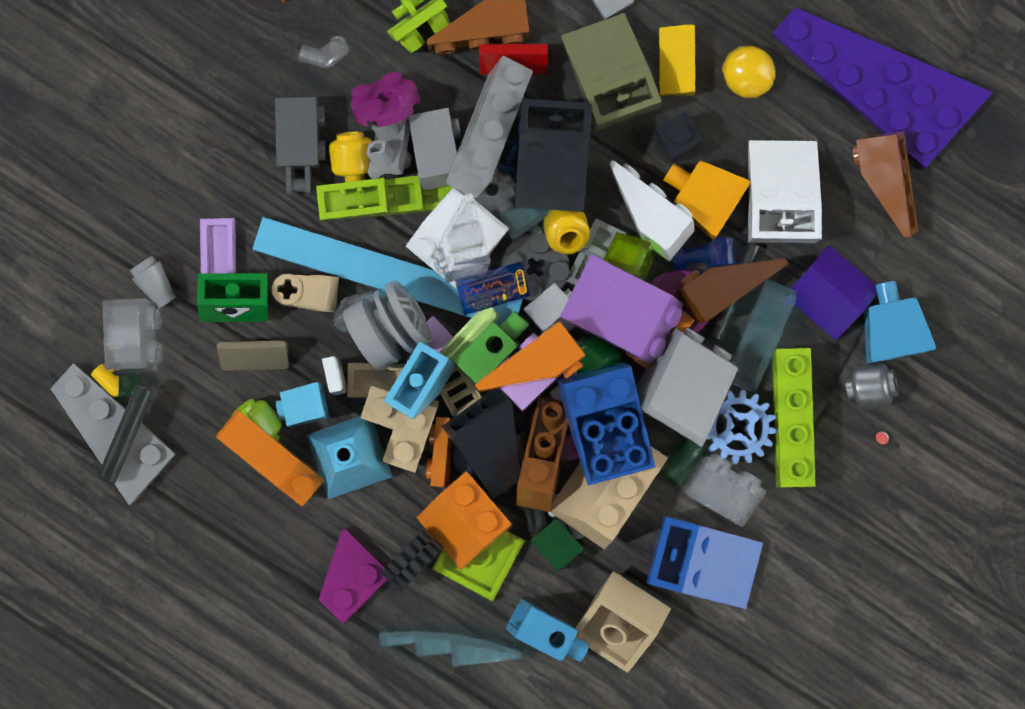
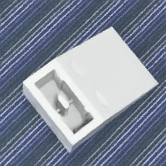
M749 140L748 180L751 183L748 186V243H817L822 239V203L817 141Z

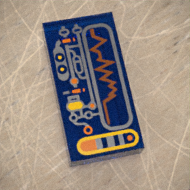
M521 261L455 281L461 310L464 315L530 296L525 269Z

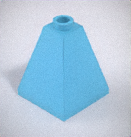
M361 416L306 435L319 475L324 479L322 484L327 499L393 477L389 464L382 462L385 453L375 423L361 419ZM343 448H347L351 453L349 460L345 462L340 461L339 458L340 451Z

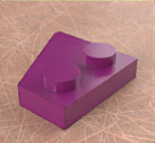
M346 528L340 534L319 597V601L342 624L387 580L381 574L385 567Z

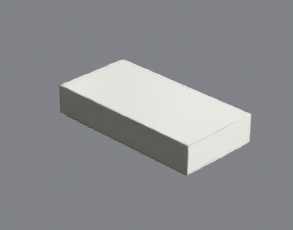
M334 356L322 359L329 392L334 396L345 394L347 387L341 361Z

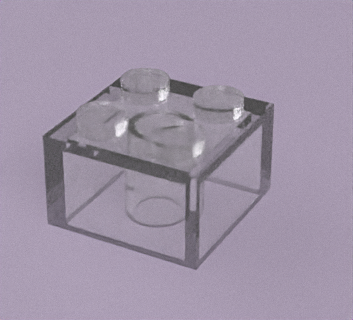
M145 298L103 300L105 370L114 373L157 372V364H162L163 360L161 343H156V330L161 329L160 309H155V304Z

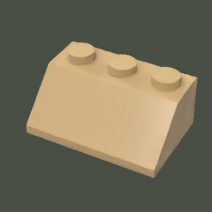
M651 447L655 468L589 486L587 485L580 462L553 501L551 513L605 549L616 537L668 458Z

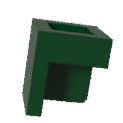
M557 519L553 520L530 540L557 572L584 550Z

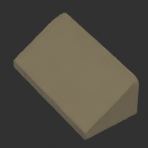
M286 341L219 342L217 344L220 367L224 371L289 368V344Z

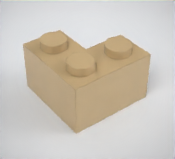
M374 379L361 419L393 429L382 462L415 473L439 401L433 400L413 420L383 402L392 385Z

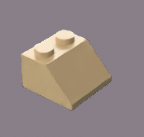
M613 571L575 627L578 630L576 637L589 643L590 649L629 673L658 635L671 608Z

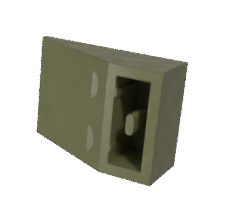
M625 13L561 35L585 103H592L591 120L595 131L660 108L662 103L660 95Z

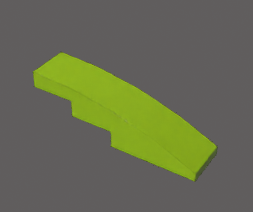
M419 175L316 186L319 218L323 221L429 212L438 206L453 187L449 185L423 190Z

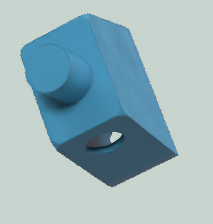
M896 281L876 285L879 305L867 307L864 311L867 364L935 350V342L916 297L900 300Z
M522 598L505 627L515 638L559 661H562L567 655L580 662L585 657L589 648V643L576 637L578 630ZM557 632L556 637L549 641L551 634Z

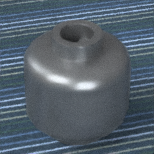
M884 363L857 366L852 371V379L846 380L849 401L855 400L861 410L890 406L893 397L898 396L895 372L893 369L888 370Z

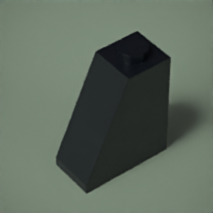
M500 388L493 389L441 427L481 486L492 499H495L497 496L509 492L514 484L519 481L520 464L512 402Z

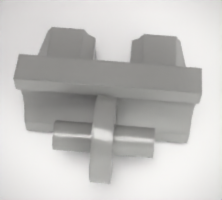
M405 119L383 127H378L377 121H373L371 128L375 132V138L368 145L366 152L367 157L370 159L368 175L372 179H378L383 174H403V170L410 166L412 159L410 152L407 151L411 130L409 121Z

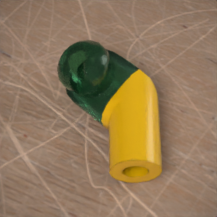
M103 363L91 373V376L113 397L131 396L134 388L142 383L141 377L137 373L129 372L127 375L115 376Z

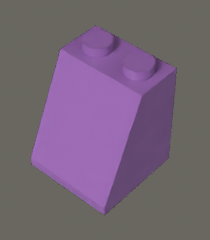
M591 255L560 317L586 334L595 336L653 365L656 358L663 354L666 347V338L672 327L678 324L684 304L673 295Z

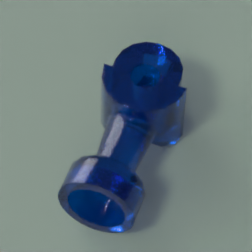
M733 237L716 238L708 245L685 249L683 244L672 257L673 270H686L687 263H706L707 268L736 265Z

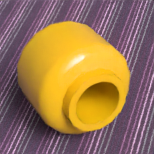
M361 131L337 134V140H334L329 145L332 172L337 176H344L345 182L365 180V174L368 173L370 163L366 152L372 140L364 137Z
M549 210L544 218L543 228L549 246L555 252L573 254L579 252L588 243L590 228L584 212Z

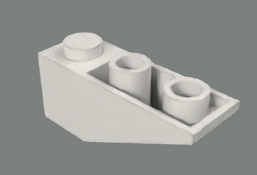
M612 160L610 163L612 175L642 241L670 261L695 231L692 219L693 214L682 204L677 203L673 205L666 200V194L658 186L652 183L648 186L639 180L640 175L627 164L621 166Z

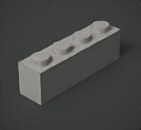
M502 56L492 68L483 86L446 184L477 198L491 182L533 70L505 56Z

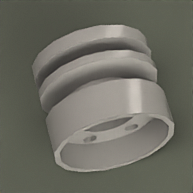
M393 280L385 285L386 291L380 288L374 292L377 308L364 298L343 311L346 326L358 349L366 360L380 372L402 359L398 343L407 352L413 353L419 342L426 345L432 341L430 329L420 306L397 280Z

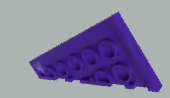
M796 7L772 33L775 39L880 132L904 131L907 155L922 169L929 165L993 93Z

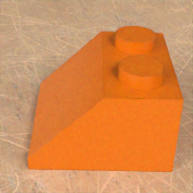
M467 471L441 492L417 516L420 523L444 547L443 550L460 570L466 567L513 526Z

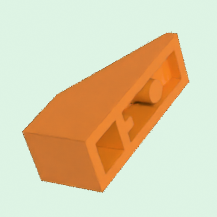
M559 321L476 383L475 387L479 392L554 379L562 373L567 379L583 367L580 360L585 357V354Z
M239 410L233 414L216 435L222 443L302 507L324 481L311 466Z

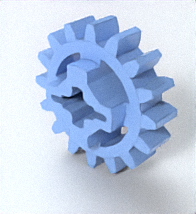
M740 390L738 398H735L732 391H728L726 395L727 401H723L707 436V439H712L713 441L708 449L710 452L716 449L721 450L719 454L720 460H724L728 455H731L732 464H737L740 456H743L746 463H751L752 453L762 457L764 453L761 446L771 447L773 445L767 439V436L777 432V429L769 427V422L776 419L775 415H766L765 411L770 406L768 403L757 404L758 394H754L750 399H747L746 390ZM742 404L752 409L747 413H739L730 405ZM719 415H721L724 420L723 432L718 435L716 423ZM733 418L736 421L744 420L747 425L743 428L746 436H743L741 433H732L731 429L734 427ZM760 419L761 434L757 440V437L754 435L755 422ZM732 441H739L747 449L734 450L726 445Z

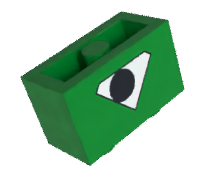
M198 273L197 308L199 322H268L267 274Z

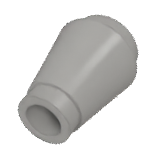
M153 256L129 270L134 277L131 280L156 303L158 308L176 298L161 262H156Z

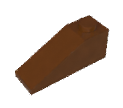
M785 258L710 268L702 273L695 269L681 279L684 286L675 292L698 325H701L789 263Z

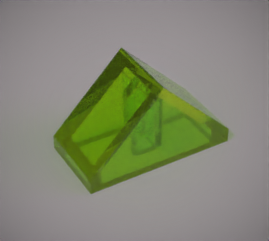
M616 232L603 261L644 280L656 253L650 242Z

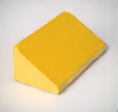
M695 25L659 28L660 96H693L695 93Z

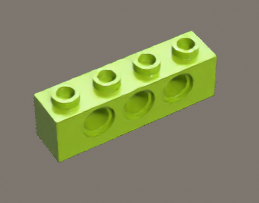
M811 348L775 349L772 351L773 408L776 417L774 419V428L777 429V432L774 433L776 488L815 487Z

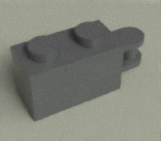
M316 97L275 98L276 164L280 171H286L287 195H293V192H306V195H311V170H320V161L326 160V141L320 140L319 127H325V106H319ZM293 170H305V178H293Z

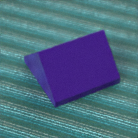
M828 245L784 297L836 341L865 311L877 295L876 285Z

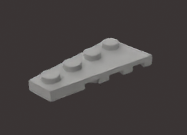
M73 363L52 386L51 390L99 462L103 464L126 408L109 395L106 390L78 365ZM143 423L139 427L116 483H114L129 505H132L177 455Z

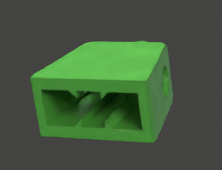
M516 311L502 324L498 321H493L461 353L454 363L475 383H478L519 348L521 343L516 338L529 326L528 322ZM496 336L503 342V346L498 351L494 350L491 345V341Z

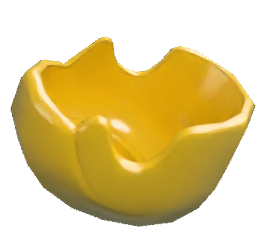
M739 46L728 53L722 66V72L728 88L743 98H758L770 90L775 80L773 60L763 49L755 46Z

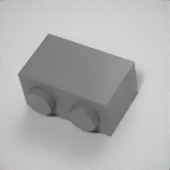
M449 108L410 115L409 123L417 170L423 190L449 186L446 184V180L458 152L456 139L462 138L458 118L452 119Z

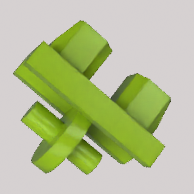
M399 0L402 5L392 11L393 15L397 20L407 13L409 16L387 30L393 40L399 41L406 50L412 53L425 44V41L416 30L417 27L427 22L434 34L450 24V20L444 10L447 5L443 0H430L416 10L415 7L425 0Z

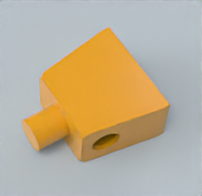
M703 161L698 162L692 173L674 163L663 181L680 191L673 205L680 203L693 214L694 225L713 241L751 183L745 178Z

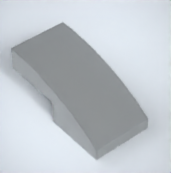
M596 218L590 229L589 241L580 250L565 285L574 289L591 255L612 264L626 232Z

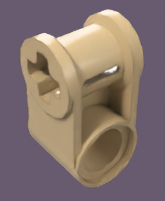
M283 274L273 282L272 294L279 304L286 307L336 312L339 278L324 275ZM286 282H291L293 288L298 289L297 294H291L290 299L286 300L283 293L279 292V288L285 287Z

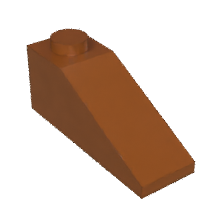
M904 131L868 135L857 139V145L853 148L856 166H860L861 175L903 237H911L918 232Z

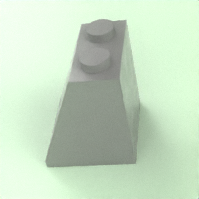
M673 327L666 338V347L663 354L656 358L653 365L650 364L636 385L640 406L647 414L702 446L707 439L738 367L729 361L733 355L716 344L713 349L708 348L702 344L705 338L688 327L684 332Z

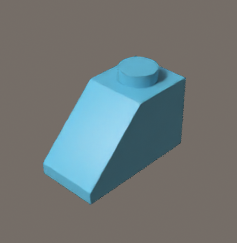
M419 342L383 402L414 420L440 394L457 365L449 358Z
M318 382L280 392L281 400L276 401L279 420H286L288 427L330 419L324 388Z

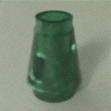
M688 438L666 456L668 459L659 473L668 482L677 487H680L683 482L687 483L706 449L705 444L700 446Z

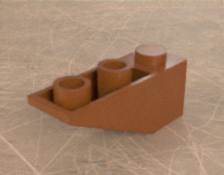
M483 0L427 39L428 51L435 50L437 55H445L456 52L457 47L469 46V50L474 51L479 50V44L496 42L522 44L523 39L529 38L525 0Z
M538 397L517 485V506L551 512L569 425L561 400Z

